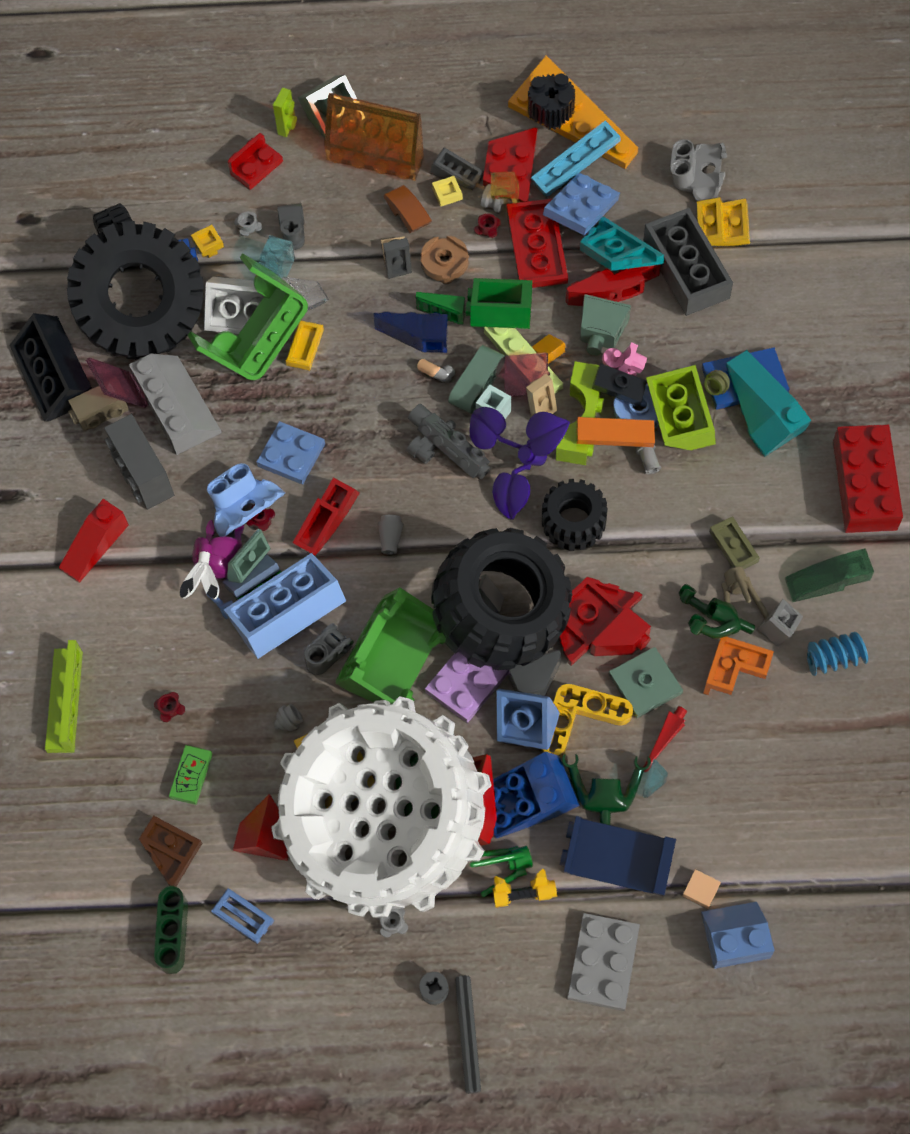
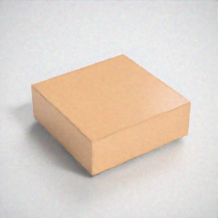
M695 869L683 893V897L709 909L721 882Z

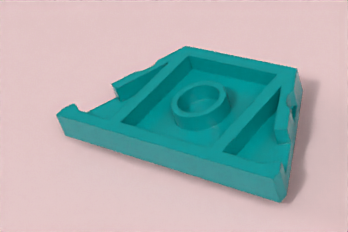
M604 216L599 220V225L592 227L589 234L580 241V251L611 271L664 263V254Z

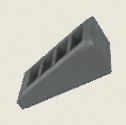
M444 147L434 161L430 173L443 179L455 176L458 185L473 190L484 171ZM461 170L465 171L463 176L459 174ZM470 173L474 175L471 181L467 179Z

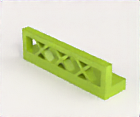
M68 640L67 648L54 649L45 744L47 753H74L83 656V651L76 640Z

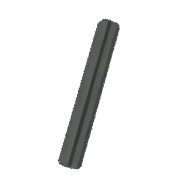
M463 975L456 977L455 983L466 1093L476 1094L481 1091L472 987L470 976Z

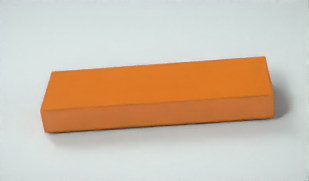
M578 417L577 444L654 447V420Z

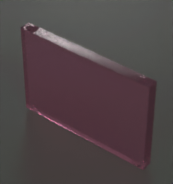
M90 357L86 359L104 395L144 408L148 406L131 372Z

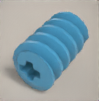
M851 632L849 636L842 634L839 636V639L836 637H830L828 641L821 639L818 644L815 641L809 642L807 647V662L813 676L817 675V667L825 674L827 673V665H830L833 671H837L839 662L844 669L848 668V660H851L854 666H858V658L860 657L864 664L868 662L865 643L857 632Z

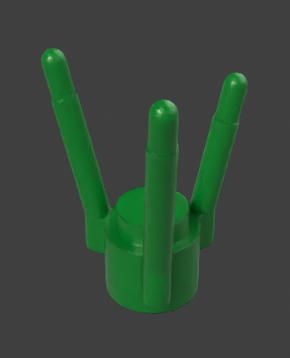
M527 845L486 850L482 857H497L470 862L469 864L473 868L506 861L509 870L515 869L514 873L504 878L507 884L518 877L527 875L526 869L533 867ZM494 884L482 891L481 896L485 897L492 893V888H495Z

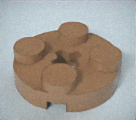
M447 236V239L435 237L430 239L422 248L421 267L434 280L449 284L454 279L462 276L468 268L469 255L467 247L456 237ZM440 256H450L449 261L443 262L440 259Z

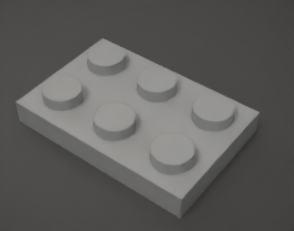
M583 913L567 1000L625 1012L640 924Z

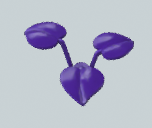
M480 407L473 411L469 431L472 443L477 448L491 449L498 440L519 449L518 458L523 463V466L514 469L511 474L500 473L494 481L492 490L497 508L508 519L515 518L516 514L527 503L530 495L528 480L523 475L517 474L523 470H530L531 465H543L546 462L547 455L563 439L570 421L549 412H538L527 423L526 434L529 438L527 444L521 445L500 436L506 428V421L498 410L490 407Z

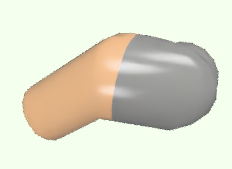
M421 359L417 364L419 371L442 382L451 381V377L455 375V370L450 365H445L441 368L425 359Z

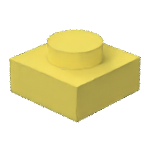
M455 176L432 183V189L440 207L463 200L462 192Z

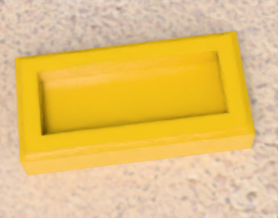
M306 321L299 322L286 358V366L310 371L324 331L323 325Z

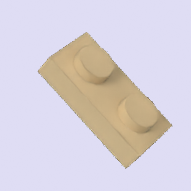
M544 374L526 387L531 417L538 412L553 414L557 411L553 381L547 374Z

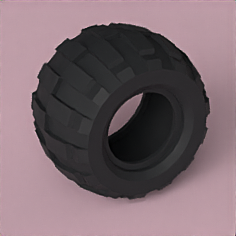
M497 528L478 532L470 540L466 538L449 552L446 559L440 565L433 582L431 604H434L433 608H435L432 613L437 631L444 634L446 638L445 644L454 654L459 652L468 658L467 663L480 668L487 665L492 666V670H510L518 664L525 666L536 661L554 646L565 630L570 617L571 608H569V604L572 601L570 578L565 577L564 574L565 564L558 553L553 555L548 550V543L538 536L531 538L524 535V530L507 528L504 531H499ZM495 571L513 577L527 590L531 596L534 608L530 612L518 617H507L495 613L481 598L478 585L481 572Z

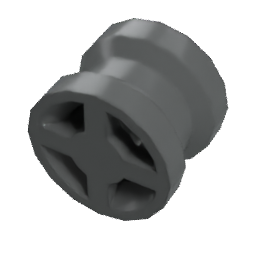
M429 972L420 980L421 997L426 1003L438 1005L446 1000L449 988L444 975L439 972Z

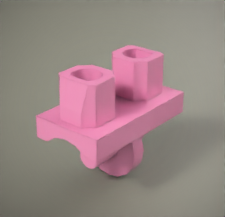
M631 342L623 353L616 348L607 349L602 355V361L606 366L636 376L637 372L641 373L643 371L647 357L636 353L638 345Z

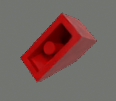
M626 607L591 643L590 653L593 656L632 655L637 649H644L651 640L649 637L651 626Z

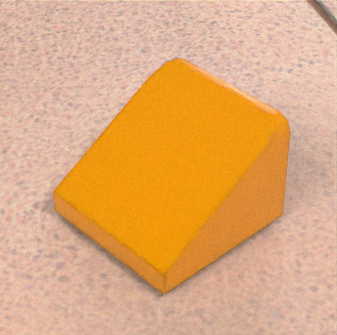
M548 334L533 345L532 348L548 365L565 352V343Z

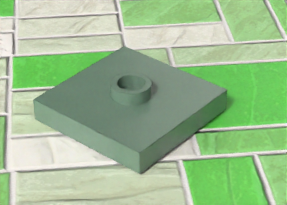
M656 647L609 671V676L622 697L632 704L633 714L636 719L683 694L682 687Z

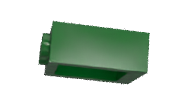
M474 278L473 288H468V301L466 302V316H471L470 326L530 329L533 280ZM479 301L520 302L521 304L481 303Z

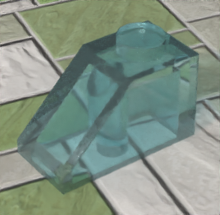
M269 235L260 255L259 264L273 271L285 281L295 260L292 241Z

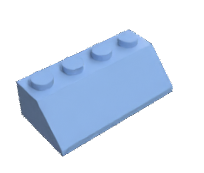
M311 553L225 608L224 612L245 644L259 659L346 602V599L337 579Z

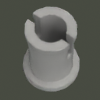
M655 444L654 447H637L636 449L637 455L641 457L646 474H654L661 469L654 451L656 448Z

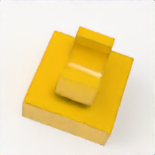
M213 225L191 234L192 241L202 257L208 255L210 258L218 254L217 250L224 248L223 241Z

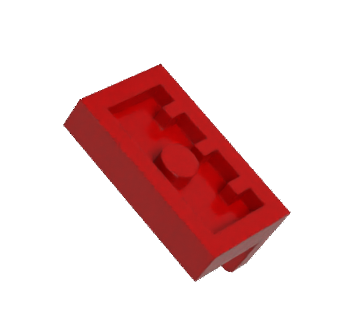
M259 133L254 138H251L238 152L231 155L228 160V166L231 176L251 190L283 162V157L266 144L264 135Z

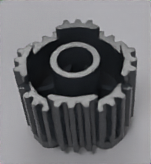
M559 73L556 76L554 74L552 76L547 74L546 77L544 75L542 77L536 76L531 81V87H529L528 91L529 118L539 122L540 125L544 124L549 130L551 128L556 130V127L560 129L565 124V121H569V118L572 117L575 111L574 86L571 85V81L569 82L568 76L563 73Z

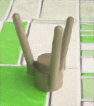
M735 567L727 570L724 573L726 582L721 584L724 591V601L730 603V591H732L736 595L743 594L746 602L751 603L750 593L763 617L766 619L769 613L753 588L750 578L746 576L744 568Z

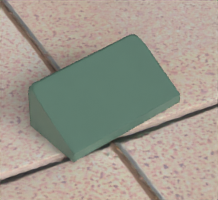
M257 529L228 563V581L242 583L271 549L261 529Z

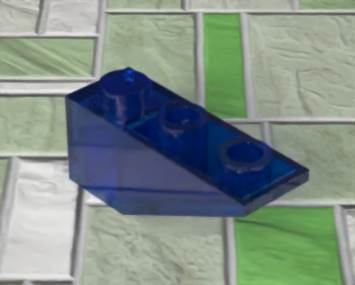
M382 312L373 314L376 330L421 352L447 353L448 314L436 312L431 314H417L414 312Z

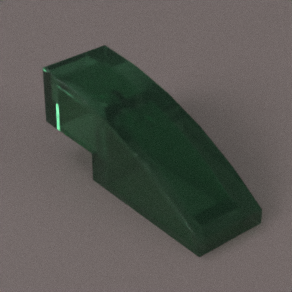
M866 548L806 567L786 576L785 581L792 601L797 602L844 590L845 586L870 581L874 574V569Z

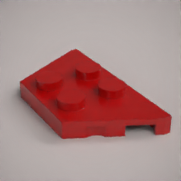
M531 128L488 142L483 186L486 187L488 184L494 185L495 189L500 190L503 188L508 191L507 198L511 196L520 202H527L529 200L538 128Z
M586 577L572 590V601L569 604V608H571L570 617L565 630L559 637L568 664L572 666L591 648V643L626 607L632 609L642 599V594L637 591L631 593L621 590L617 585L604 584L590 577Z

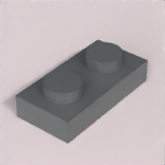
M407 238L394 239L383 243L388 279L412 273L410 247Z

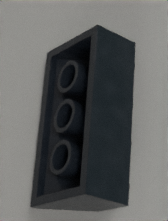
M33 313L9 346L43 420L49 422L72 410L68 400L91 390L92 387L58 316Z

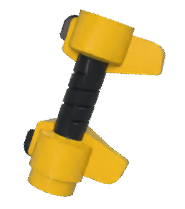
M541 869L535 878L530 881V887L511 889V885L507 884L504 879L498 876L494 877L495 888H492L495 908L508 906L514 900L535 898L542 901L557 897L555 880L547 879L545 869Z

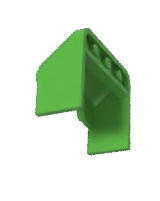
M242 253L240 259L249 271L256 274L253 282L254 287L258 293L264 296L238 336L229 331H222L214 337L211 343L191 331L188 337L199 352L249 380H257L265 374L306 314L308 303L298 291L273 271Z

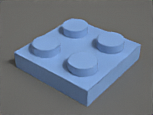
M279 421L257 460V466L303 485L325 445V439Z

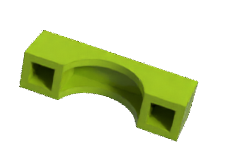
M575 361L570 381V396L578 400L583 406L584 413L581 417L596 418V413L602 412L604 398H600L601 392L592 389L599 365ZM577 421L569 424L563 439L556 447V461L586 466L587 457L593 456L594 445L577 444Z

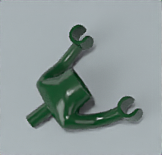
M684 584L678 592L680 600L684 604H690L703 615L721 625L710 627L706 625L707 621L702 616L694 614L688 622L693 634H703L712 639H719L736 634L740 630L748 634L753 633L755 625L740 618L732 604L717 598H712L709 604L703 603L694 597L697 591L688 584Z
M566 754L562 757V763L569 770L573 789L582 808L587 811L600 813L599 823L611 825V813L625 812L630 808L638 791L643 772L651 765L649 756H647V765L643 768L637 764L638 756L635 757V769L624 795L622 794L620 779L599 778L591 779V788L588 794L577 767L578 755L575 754L576 761L572 765L565 762Z

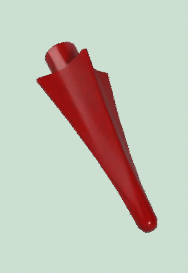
M678 706L674 713L668 712L658 739L649 755L651 759L650 767L670 741L685 726L684 722L686 720L683 718L687 710L683 707Z

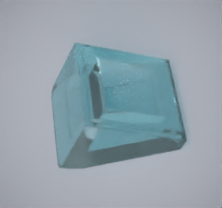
M656 759L652 762L644 786V798H648L667 781L668 772Z

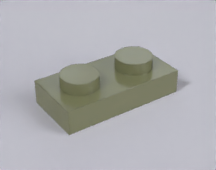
M733 516L710 527V534L732 568L743 567L746 569L759 562L760 557Z

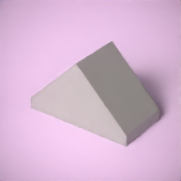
M782 599L757 629L776 646H779L794 634L803 616Z

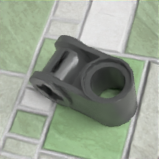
M302 203L277 206L280 230L283 234L285 247L290 250L300 249L305 243Z
M334 623L328 625L304 651L306 668L314 675L325 673L337 660L346 655L353 646L354 641L341 634ZM314 656L323 657V659L318 662L311 660Z

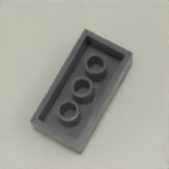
M690 208L645 224L643 242L664 254V263L661 264L660 271L686 316L730 299L733 281Z

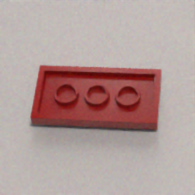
M552 199L507 204V215L518 280H533L532 288L568 284L559 224L543 215L544 207Z

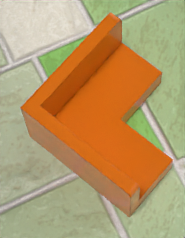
M730 637L720 638L703 694L709 695L710 689L732 695L739 671L766 679L774 651Z

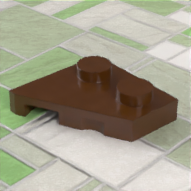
M154 815L139 838L169 886L177 887L202 845V841Z

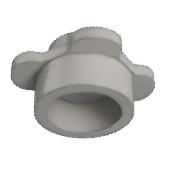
M243 212L234 221L235 225L240 229V235L244 237L262 229V224L257 221V216L254 212Z
M404 908L391 909L388 917L378 918L382 925L380 933L383 937L388 938L391 934H405L407 932L408 925L404 921ZM394 919L395 924H391L390 921Z

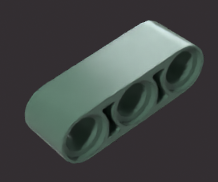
M482 345L453 387L448 402L472 414L476 410L477 400L487 387L493 384L503 368L506 356Z

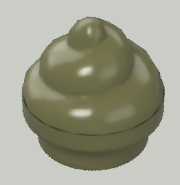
M712 370L707 374L704 386L708 393L715 396L721 395L729 389L730 379L725 372Z

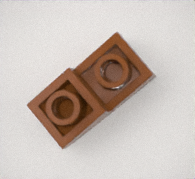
M405 185L384 194L383 197L393 214L400 216L409 233L431 223L432 220L424 207Z

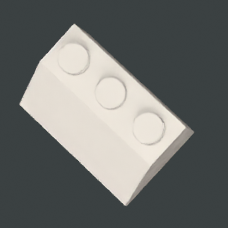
M214 276L206 282L204 330L215 332L229 331L233 334H239L264 297L255 289L254 281Z

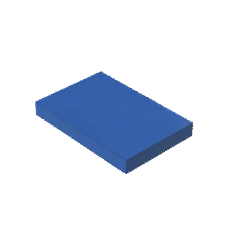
M775 348L751 352L750 354L789 392L790 389ZM736 356L702 363L705 378L712 370H721L730 379L726 363ZM731 379L729 389L724 394L716 396L711 394L716 410L740 405Z

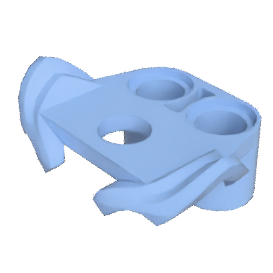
M241 463L231 467L212 480L207 486V492L217 511L214 517L216 532L220 537L227 536L262 510L270 507L278 498L284 496L285 492L271 481L255 479L247 464ZM249 503L255 504L249 511L242 510Z

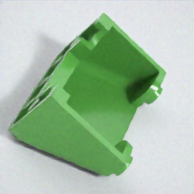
M400 587L386 594L373 611L342 667L335 684L373 703L375 701L387 700L392 705L399 696L414 701V698H412L413 691L410 689L432 648L439 643L444 644L446 640L444 634L437 631L432 613L434 609Z

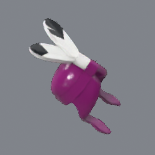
M212 520L208 522L206 538L198 537L194 542L192 552L194 567L180 587L181 598L185 599L192 595L200 581L209 597L212 599L218 597L219 585L216 579L227 577L228 563L242 547L241 536L244 532V525L235 529V538L224 536L212 539L215 527Z

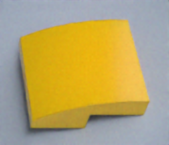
M719 197L697 201L698 223L711 246L750 244L748 203L746 199L722 203Z

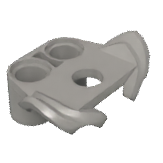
M682 139L677 141L672 148L670 165L674 186L678 190L693 193L697 201L717 198L725 178V172H721L722 159L727 158L724 143L697 144L696 148H694L690 140ZM711 165L715 167V170L710 174L702 172L706 166Z

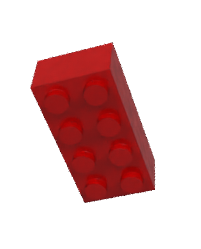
M890 426L837 427L833 439L845 533L897 531L903 519Z

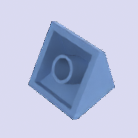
M498 689L497 741L548 750L560 712L548 696Z

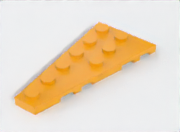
M546 55L509 99L508 107L529 118L528 91L533 78L536 76L542 77V75L546 77L547 74L550 76L554 74L556 76L559 73H565ZM569 78V82L571 81V85L575 89L574 114L569 118V121H565V124L560 129L556 127V130L553 128L551 130L576 143L606 120L619 134L621 141L601 157L626 169L638 154V147Z

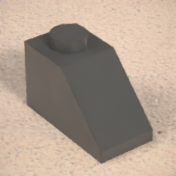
M556 650L545 654L528 665L522 666L518 664L515 668L510 669L509 680L514 691L546 696L560 666V651Z

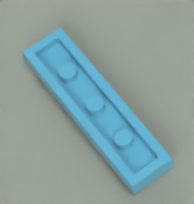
M605 120L531 177L532 182L547 198L621 141L619 134Z

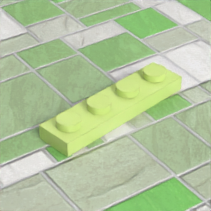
M484 327V334L506 356V359L529 385L532 381L547 374L553 381L554 393L563 389V382L515 328Z

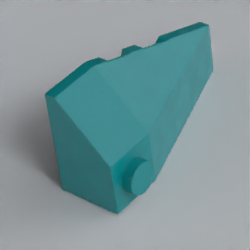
M748 350L726 363L734 391L737 393L741 405L742 415H744L748 426L749 437L764 457L806 431L811 422L809 416L797 400Z

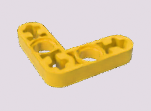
M573 684L562 685L558 688L553 702L560 712L559 716L566 717L569 722L565 728L556 727L554 734L559 736L557 746L561 749H555L554 752H550L549 749H541L542 753L549 752L558 755L560 758L563 757L576 714L622 726L629 723L632 718V704L621 697ZM567 692L572 693L573 698L570 699L569 703L564 702L563 697L567 695ZM580 695L584 696L582 707L578 706ZM590 699H598L602 707L597 711H592L587 707L586 703ZM608 702L610 703V709L608 711V714H605L606 704ZM619 707H624L625 713H623L622 717H618L615 711Z

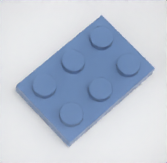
M578 173L544 207L543 215L585 236L618 201L620 192L591 179L587 175Z

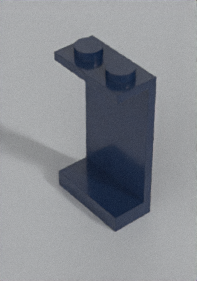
M576 816L575 822L569 821L566 838L571 839L568 850L563 849L560 866L565 867L564 873L655 895H665L676 843L675 838L658 837L585 820L579 816Z

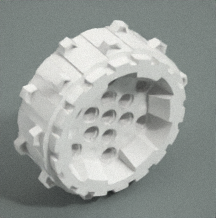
M400 696L392 705L387 700L375 701L374 704L358 705L356 708L348 709L343 704L338 703L329 708L327 720L318 727H314L304 737L296 752L284 754L280 762L285 770L282 784H280L278 794L279 819L272 826V832L275 839L284 840L290 860L295 868L299 870L300 874L306 878V893L317 900L330 895L335 900L347 903L348 912L357 916H364L369 910L372 917H388L391 909H401L409 905H414L419 911L425 912L434 908L436 894L443 889H447L461 875V871L468 862L480 861L484 853L483 848L478 842L485 819L483 795L491 787V782L488 774L477 772L474 760L467 750L469 746L465 739L460 735L455 736L453 734L455 728L453 721L444 715L432 721L415 712L413 700ZM364 749L365 757L362 761L358 762L357 754L360 750ZM417 753L419 760L415 766L411 767L410 758L413 754ZM374 774L375 783L372 787L369 788L367 786V780L371 775ZM397 777H401L402 785L398 790H395L394 781ZM331 795L332 804L326 809L325 800ZM355 798H358V808L352 811L351 803ZM384 800L386 803L385 810L379 814L377 810L378 804ZM411 802L413 810L410 815L405 816L404 808L406 804ZM435 805H439L440 813L438 817L432 819L431 810ZM367 823L369 825V832L363 837L361 829ZM395 826L396 835L393 839L389 840L388 830L390 827ZM348 847H351L353 855L347 861L345 851ZM402 852H405L407 855L406 863L400 866L398 857Z

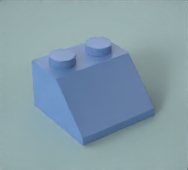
M758 902L701 912L714 969L770 959L775 950L768 922Z

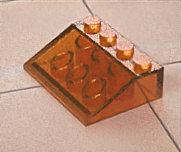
M329 93L324 144L326 159L337 164L342 163L358 169L363 168L379 174H388L401 179L416 181L424 160L421 114Z

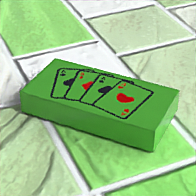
M185 745L169 794L170 799L197 805L213 755L212 751Z

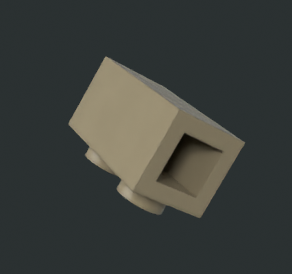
M114 379L68 400L72 408L68 413L74 425L79 423L83 431L94 429L101 423L111 418H117L129 410L125 398Z

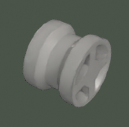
M488 184L481 198V207H491L495 212L500 213L506 203L508 191L503 188L500 190L495 189L494 185Z

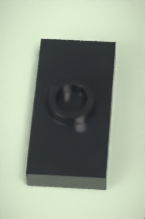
M600 363L592 389L639 406L643 399L647 381Z

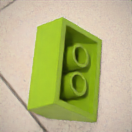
M696 365L646 377L664 445L695 450L716 444L715 429Z

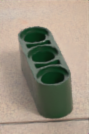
M168 886L162 889L158 896L154 959L160 969L166 974L178 973L183 968L185 962L188 901L182 891L175 886ZM179 897V903L175 907H167V902L170 898ZM178 925L175 934L171 936L165 935V930L168 926ZM176 953L174 962L167 965L163 964L165 955Z

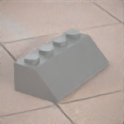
M149 354L129 364L137 386L176 455L222 433L178 356Z

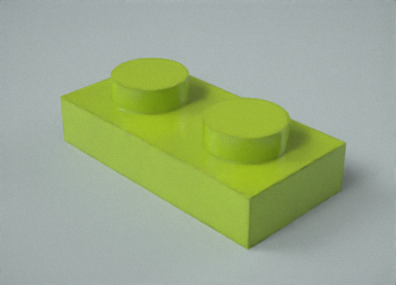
M283 87L273 103V110L278 135L287 138L290 130H293L296 126L297 116H295V102L292 99L291 90Z

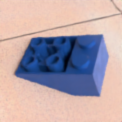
M544 752L493 779L497 816L494 827L495 838H500L554 819L580 806L560 756L549 752Z

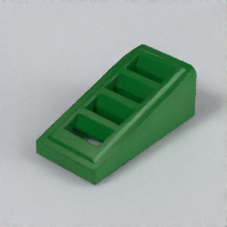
M416 292L417 310L463 325L466 310L464 296Z

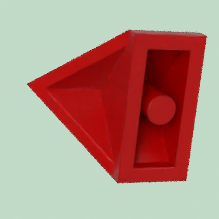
M270 793L240 822L233 851L288 861V850L284 840L273 837L272 826L278 822L279 808Z

